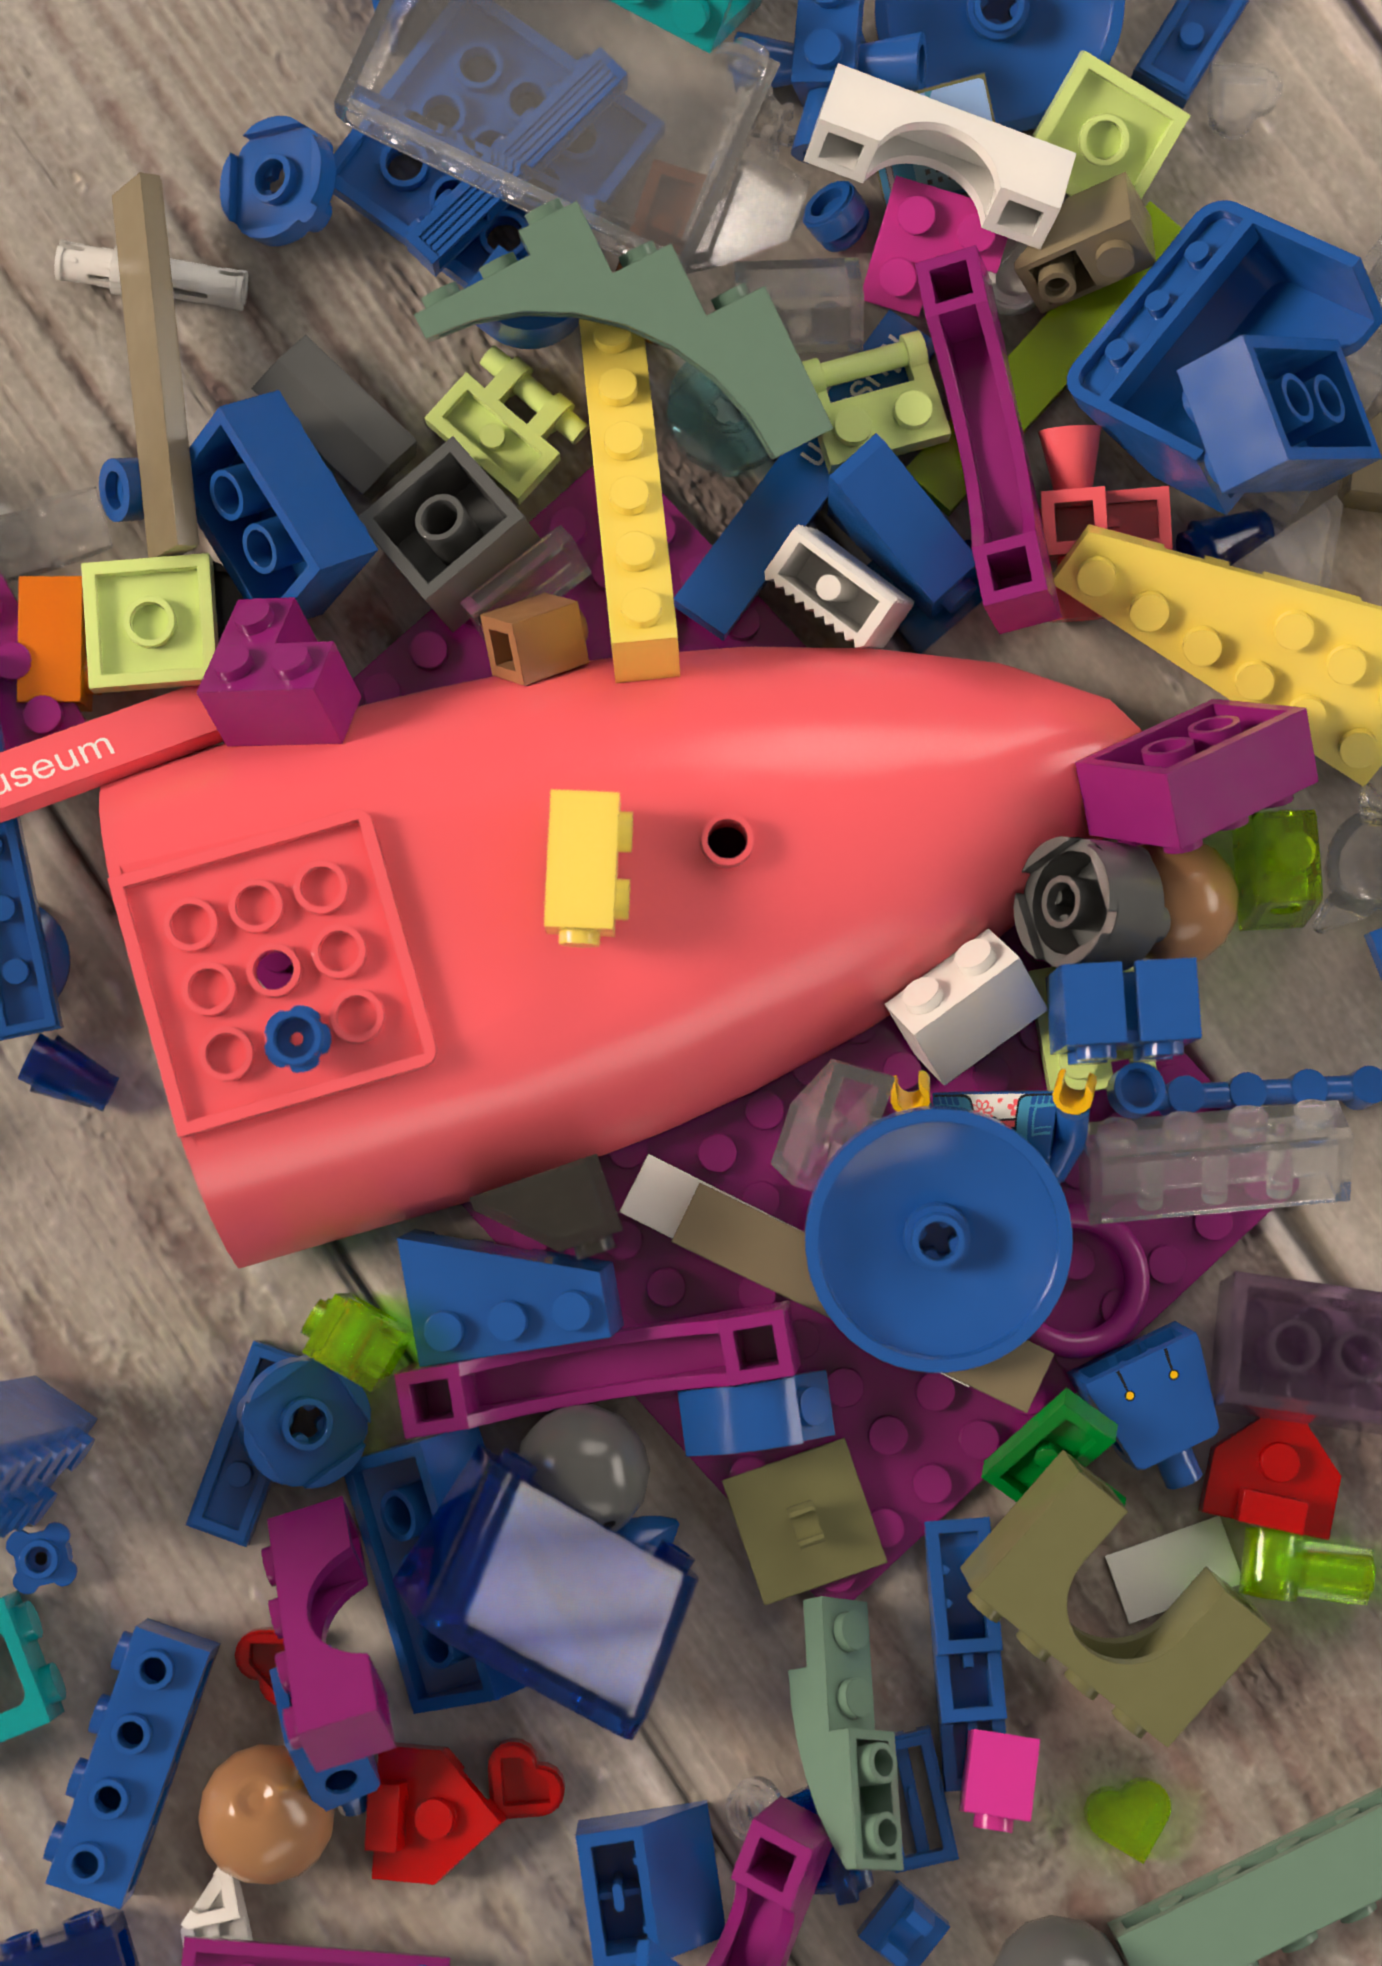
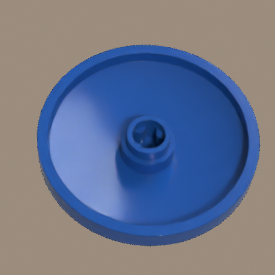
M875 0V27L878 40L924 31L927 46L925 88L985 72L995 123L1024 133L1037 128L1080 51L1085 50L1109 65L1121 35L1125 0Z
M923 1106L898 1111L874 1121L853 1135L837 1150L821 1173L811 1195L805 1224V1251L809 1274L819 1301L835 1325L853 1343L874 1357L897 1367L928 1373H949L965 1371L998 1360L1027 1341L1040 1328L1058 1302L1065 1286L1071 1264L1073 1233L1067 1201L1060 1183L1045 1159L1026 1138L1008 1125L981 1112L952 1106Z

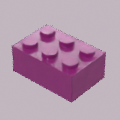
M1211 699L1075 762L1089 835L1116 839L1118 843L1133 846L1143 844L1161 846L1163 851L1168 854H1181L1196 850L1203 845V838L1217 831L1240 828L1249 822L1248 816L1264 808H1276L1287 805L1294 800V793L1319 782L1307 708Z

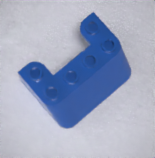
M1230 200L1216 201L1202 207L1193 215L1084 349L1068 372L1067 386L1079 408L1097 425L1102 426V429L1153 477L1227 515L1244 493L1222 494L1219 485L1210 477L1204 462L1206 450L1197 425L1187 415L1183 406L1182 393L1184 389L1177 370L1240 335L1338 339L1343 354L1346 357L1361 349L1382 324V308L1361 257Z

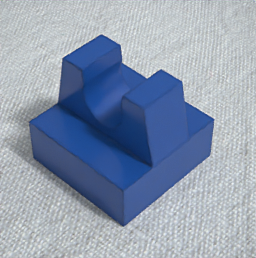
M897 1879L858 1928L857 1934L861 1940L892 1966H921L950 1929V1924L943 1916Z

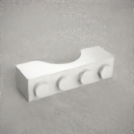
M838 63L821 107L804 162L860 183H864L875 172L892 165L917 164L933 168L955 180L969 194L978 211L981 228L1040 250L1061 210L1076 153Z

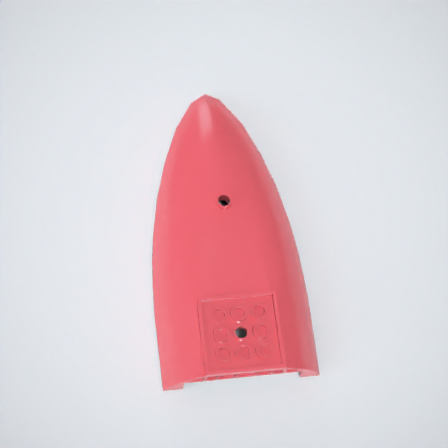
M735 647L679 652V677L615 683L612 657L591 660L587 664L526 686L493 676L433 688L358 706L343 744L227 747L225 743H221L100 786L99 816L109 874L107 880L177 1136L181 1139L204 1204L228 1254L237 1268L240 1269L484 1198L572 1168L661 1134L750 1094L862 1034L890 1015L884 1005L886 1002L903 991L911 982L921 978L954 954L963 944L973 940L988 928L1000 938L1015 925V893L1024 894L1026 882L1030 876V873H1023L1022 870L1027 859L1041 844L1059 836L1095 840L1104 839V837L1089 835L1075 762L1140 733L1142 730L1110 699L1000 663L874 648ZM551 789L619 792L621 811L633 812L632 852H619L617 879H630L629 919L615 920V937L600 936L599 947L581 948L559 945V935L547 934L544 927ZM723 827H731L738 830L746 840L747 846L745 850L735 858L725 859L718 857L711 851L708 845V839L714 831ZM271 953L286 954L293 963V976L290 982L277 990L265 989L257 978V968L260 961ZM296 1005L308 1006L316 1010L320 1015V1022L329 1027L332 1038L329 1051L319 1057V1065L304 1073H295L287 1066L284 1068L275 1066L268 1059L264 1049L267 1042L264 1030L268 1020L276 1012L281 1010L289 1011ZM301 1033L292 1035L291 1042L293 1045L299 1046L303 1043L304 1037Z

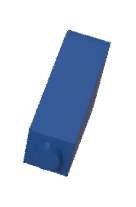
M877 433L829 476L828 516L905 595L915 601L914 604L930 620L944 608L950 613L955 612L973 595L978 587L973 582L977 576L973 551Z

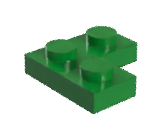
M1065 1388L984 1460L981 1478L1017 1503L1063 1449L1086 1468L1116 1442L1118 1424L1071 1390ZM1108 1485L1125 1506L1126 1497Z

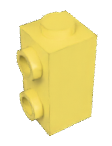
M553 789L550 791L544 927L547 934L559 935V945L581 948L599 947L600 936L615 937V920L629 919L630 879H617L619 852H632L633 812L621 811L619 792Z

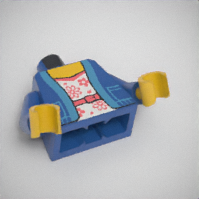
M1061 1069L1058 1073L1054 1090L932 1093V1105L930 1102V1076L925 1071H918L919 1090L914 1092H908L900 1088L897 1075L891 1078V1104L897 1112L923 1106H952L981 1112L993 1117L1026 1138L1048 1163L1058 1182L1062 1183L1087 1145L1090 1106L1097 1085V1077L1093 1073H1089L1086 1088L1075 1090L1066 1084V1069Z

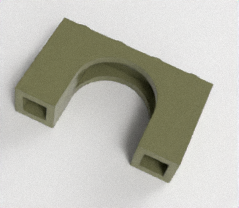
M1063 1449L961 1565L960 1569L971 1588L967 1598L992 1622L998 1623L1004 1617L1019 1629L1016 1633L1017 1639L1038 1659L1046 1662L1052 1655L1066 1666L1065 1677L1087 1698L1094 1701L1101 1694L1115 1705L1111 1711L1112 1714L1136 1737L1142 1739L1148 1732L1168 1748L1273 1629L1250 1601L1207 1566L1204 1567L1156 1622L1136 1634L1120 1638H1103L1085 1633L1069 1622L1067 1599L1072 1580L1084 1561L1128 1511L1107 1484Z

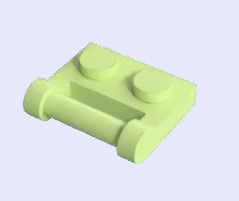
M919 330L901 334L899 342L820 363L817 357L801 361L834 428L817 437L829 474H832L876 433L886 442L896 456L949 441L951 430L929 365L926 343ZM905 367L909 382L830 402L827 392L828 387Z

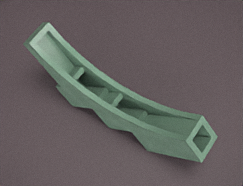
M556 198L527 213L525 218L529 225L518 231L529 256L518 261L514 252H510L492 260L479 269L483 277L482 280L461 291L456 281L448 283L422 297L421 300L425 309L414 314L429 343L474 325L524 316L578 318L625 329L672 351L708 377L745 416L771 460L834 429L765 286L750 293L745 282L711 299L716 311L706 315L672 244L657 250L653 240L621 255L618 259L623 268L612 273L578 201L564 207L560 198Z

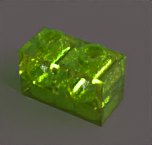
M351 1292L336 1293L332 1299L328 1298L326 1301L320 1298L306 1319L301 1333L309 1337V1340L302 1353L372 1392L387 1384L414 1336L413 1328Z

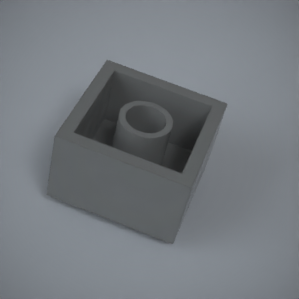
M454 436L448 439L358 516L373 540L452 633L549 552L525 516Z

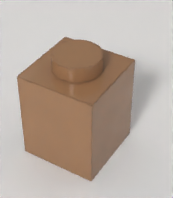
M542 593L480 614L492 676L526 686L589 663L585 642L588 638V625L582 611L579 609L578 601L549 593Z

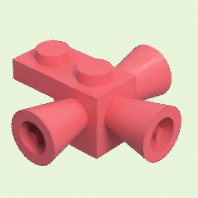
M1070 425L1038 431L1053 487L1051 491H1041V508L1039 510L1050 561L1058 560L1057 567L1088 524L1164 544L1166 549L1173 550L1169 486L1105 491V486L1093 487L1102 428L1100 425ZM1056 587L1062 618L1049 621L1050 623L1105 619Z

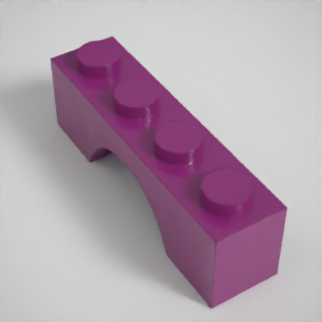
M343 1496L268 1518L267 1523L271 1546L262 1548L261 1555L268 1581L272 1587L276 1586L277 1598L268 1601V1608L274 1631L279 1639L283 1638L285 1651L276 1653L275 1660L282 1687L286 1693L291 1692L292 1706L283 1709V1720L292 1748L294 1750L304 1748L316 1773L396 1748L387 1691L369 1654L341 1651L326 1644L328 1630L335 1615L351 1597L369 1585L361 1536Z
M780 1796L753 1818L730 1877L736 1884L732 1908L720 1939L706 1966H786L832 1847V1843L819 1815Z

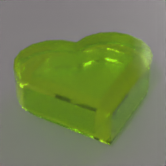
M1136 1777L1128 1781L1122 1789L1113 1786L1100 1787L1090 1794L1084 1806L1085 1820L1092 1832L1100 1839L1142 1864L1145 1863L1171 1813V1799L1167 1791L1157 1781L1148 1777Z

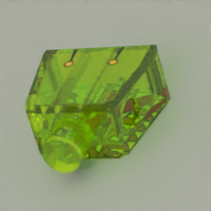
M1298 808L1260 810L1248 816L1249 822L1246 825L1232 830L1235 879L1240 893L1238 909L1239 931L1303 928L1323 900L1315 809ZM1288 905V908H1275Z

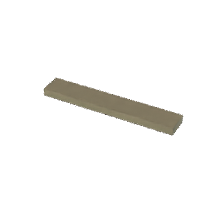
M139 172L112 195L147 550L148 558L183 555L198 546L199 536L162 180H160V175Z
M699 1183L671 1242L831 1319L819 1301L811 1281L805 1251V1233ZM1027 1340L998 1360L965 1371L943 1374L1027 1413L1055 1353Z

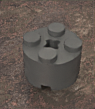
M1059 836L1041 844L1025 863L1022 872L1030 873V876L1026 882L1024 894L1015 893L1014 920L1017 933L1028 953L1036 959H1043L1051 964V966L1059 967L1062 964L1122 961L1123 971L1134 967V961L1142 960L1149 953L1154 943L1161 942L1170 930L1171 917L1168 909L1164 906L1162 881L1156 866L1152 862L1151 855L1143 847L1080 837Z

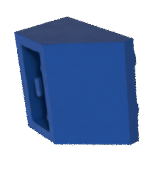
M707 1800L578 1820L575 1837L594 1966H635L638 1940L651 1939L673 1958L720 1939L725 1927V1917Z

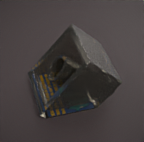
M597 1154L469 1197L474 1211L558 1252L565 1253L574 1250L577 1260H583L617 1248L613 1236L625 1232L603 1164Z

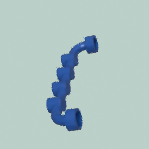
M1133 1062L1122 1067L1111 1076L1107 1084V1098L1115 1112L1130 1119L1142 1118L1153 1111H1159L1165 1118L1178 1121L1199 1109L1221 1108L1229 1116L1242 1117L1262 1105L1279 1104L1291 1113L1301 1114L1323 1102L1342 1101L1345 1106L1352 1110H1364L1382 1101V1070L1375 1066H1364L1348 1075L1323 1076L1316 1070L1304 1069L1288 1078L1262 1080L1254 1073L1243 1072L1226 1082L1200 1083L1192 1076L1183 1075L1165 1084L1163 1077L1156 1068L1147 1063Z

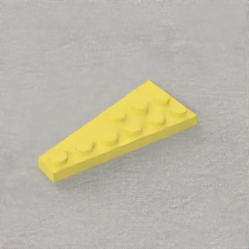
M1088 524L1054 571L1053 577L1056 587L1229 700L1307 708L1314 755L1361 786L1365 787L1382 766V606L1363 602L1359 596L1263 571L1262 574L1233 567L1229 565L1228 561L1210 556H1205L1203 559L1166 549L1164 544L1090 524Z

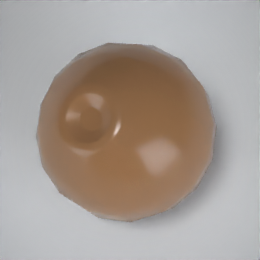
M1204 843L1196 850L1181 854L1165 853L1161 846L1139 845V847H1143L1149 852L1152 862L1158 870L1164 890V906L1168 909L1171 917L1170 930L1167 936L1161 942L1154 943L1144 958L1157 960L1196 957L1197 962L1206 959L1226 942L1238 919L1240 893L1233 869L1215 848Z
M259 1744L235 1752L215 1769L202 1793L199 1826L205 1850L221 1871L244 1883L275 1885L299 1877L319 1860L332 1836L335 1808L326 1812L325 1809L312 1801L286 1746Z

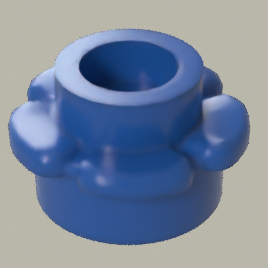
M296 1005L289 1011H278L268 1020L264 1031L267 1036V1042L264 1049L268 1059L279 1068L290 1067L291 1071L295 1073H304L316 1068L320 1063L319 1057L322 1054H326L331 1046L332 1038L329 1027L326 1024H322L319 1013L308 1006ZM295 1033H301L304 1037L303 1043L299 1046H295L291 1042V1037Z

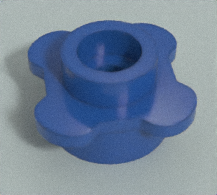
M52 1522L44 1530L28 1533L25 1530L15 1531L8 1537L6 1550L14 1556L17 1571L13 1577V1585L20 1593L32 1594L37 1591L39 1586L51 1583L64 1587L75 1580L78 1568L72 1561L73 1553L69 1543L71 1533L66 1525L60 1522ZM39 1552L46 1553L48 1559L45 1564L37 1562L36 1555Z

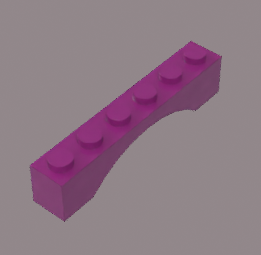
M976 245L915 263L926 321L941 371L961 458L970 513L972 551L983 606L999 635L1061 619L1058 596L990 276Z
M790 1300L621 1328L611 1338L419 1367V1362L411 1363L396 1372L394 1377L405 1439L470 1429L572 1405L674 1390L734 1386L795 1376L801 1366Z

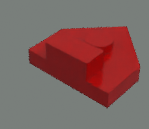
M1285 1398L1266 1410L1263 1415L1210 1447L1198 1511L1298 1535L1329 1540L1342 1476L1291 1398Z
M395 1742L396 1748L378 1753L377 1770L381 1785L376 1791L367 1794L364 1850L373 1851L372 1879L435 1885L460 1864L484 1839L502 1825L507 1818L491 1799L487 1800L466 1775L463 1771L465 1767L449 1747Z

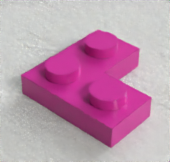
M896 175L859 300L919 317L923 302L915 263L976 245L987 271L997 274L1008 238L981 228L978 211L970 197Z

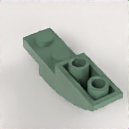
M825 1596L803 1600L807 1667L788 1670L791 1709L798 1749L816 1810L833 1847L847 1870L902 1871V1830L900 1824L895 1732L875 1730L867 1602Z

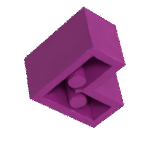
M295 597L238 600L196 692L227 747L343 744L362 697L334 641H317Z

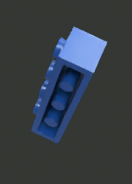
M149 1618L135 1626L133 1633L126 1630L123 1632L114 1651L110 1666L111 1669L119 1671L111 1696L106 1694L100 1696L89 1723L88 1732L97 1735L89 1759L83 1757L78 1759L68 1782L66 1796L75 1798L66 1823L57 1821L44 1851L43 1859L52 1862L45 1884L117 1909H121L133 1896L221 1643Z

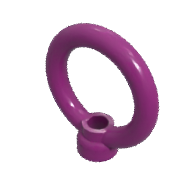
M1067 1203L1072 1228L1090 1231L1107 1241L1118 1255L1124 1273V1290L1121 1301L1113 1315L1102 1325L1084 1332H1065L1043 1323L1028 1339V1341L1055 1353L1054 1356L1080 1359L1107 1352L1131 1334L1143 1316L1150 1291V1273L1144 1250L1134 1233L1125 1223L1110 1212L1099 1207L1083 1203Z

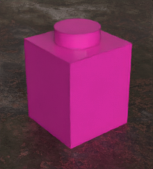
M979 1729L968 1730L958 1811L974 1814L973 1827L1013 1833L1014 1820L1031 1822L1040 1739Z

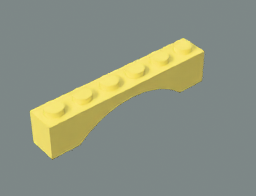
M579 319L615 683L679 677L678 634L645 339L625 329Z

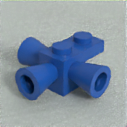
M798 0L794 43L737 31L732 49L734 90L736 95L740 96L788 85L793 86L803 107V112L791 149V155L795 159L804 162L821 107L838 63L910 91L925 88L927 71V46L924 31L866 43L862 32L864 0Z

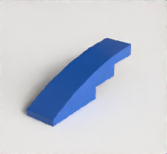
M990 1517L924 1522L932 1654L944 1792L961 1791L968 1730L979 1729L1006 1734L1005 1719H1007L1001 1660L1003 1643L1000 1620L998 1623L992 1622L969 1601L967 1595L971 1592V1588L960 1569L961 1565L991 1532Z

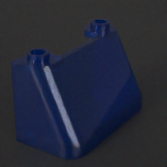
M478 1445L394 1576L393 1584L415 1619L439 1639L624 1739L633 1740L649 1716L698 1584L699 1577L691 1569L695 1559L666 1539H662L658 1547L649 1543H644L642 1547L548 1494L541 1485L533 1480L538 1468L524 1457L507 1448H504L500 1456Z

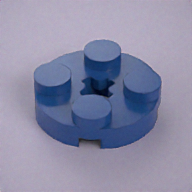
M273 116L252 125L242 135L249 139V141L243 146L238 156L230 152L221 173L220 200L228 220L237 224L240 232L266 246L288 245L301 239L308 232L316 233L321 231L328 224L332 216L330 200L334 192L336 180L333 145L330 140L288 116ZM283 169L285 173L284 182L277 192H273L270 190V185L272 182L279 180L280 172Z
M313 1354L283 1359L261 1372L249 1386L246 1395L240 1400L237 1406L239 1438L250 1462L269 1480L291 1487L303 1486L305 1489L321 1488L345 1476L360 1460L366 1447L364 1439L368 1431V1422L371 1423L369 1400L360 1383L348 1371L337 1364ZM299 1407H303L307 1411L317 1407L321 1414L314 1420L317 1432L309 1438L301 1432H297L292 1436L289 1432V1426L294 1421L292 1414Z

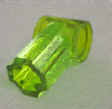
M1245 1527L1239 1593L1279 1601L1294 1602L1297 1601V1596L1322 1599V1601L1368 1606L1370 1595L1374 1591L1376 1574L1373 1549L1304 1539V1535L1276 1529Z

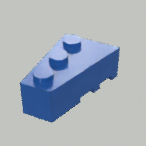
M414 1229L397 1238L419 1367L611 1338L624 1326L614 1265L611 1261L534 1248L527 1250L494 1244L492 1241L468 1240L438 1235L435 1232Z

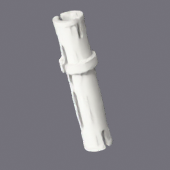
M68 240L59 241L54 264L56 280L80 282L110 288L111 294L122 296L117 245L114 249L88 246L69 242ZM170 258L174 299L218 305L243 311L248 291L247 270L220 268Z

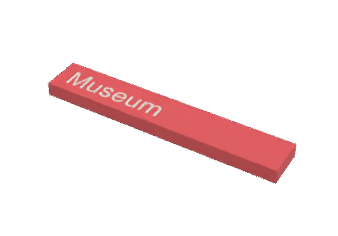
M199 685L185 686L0 752V823L224 742L196 693Z

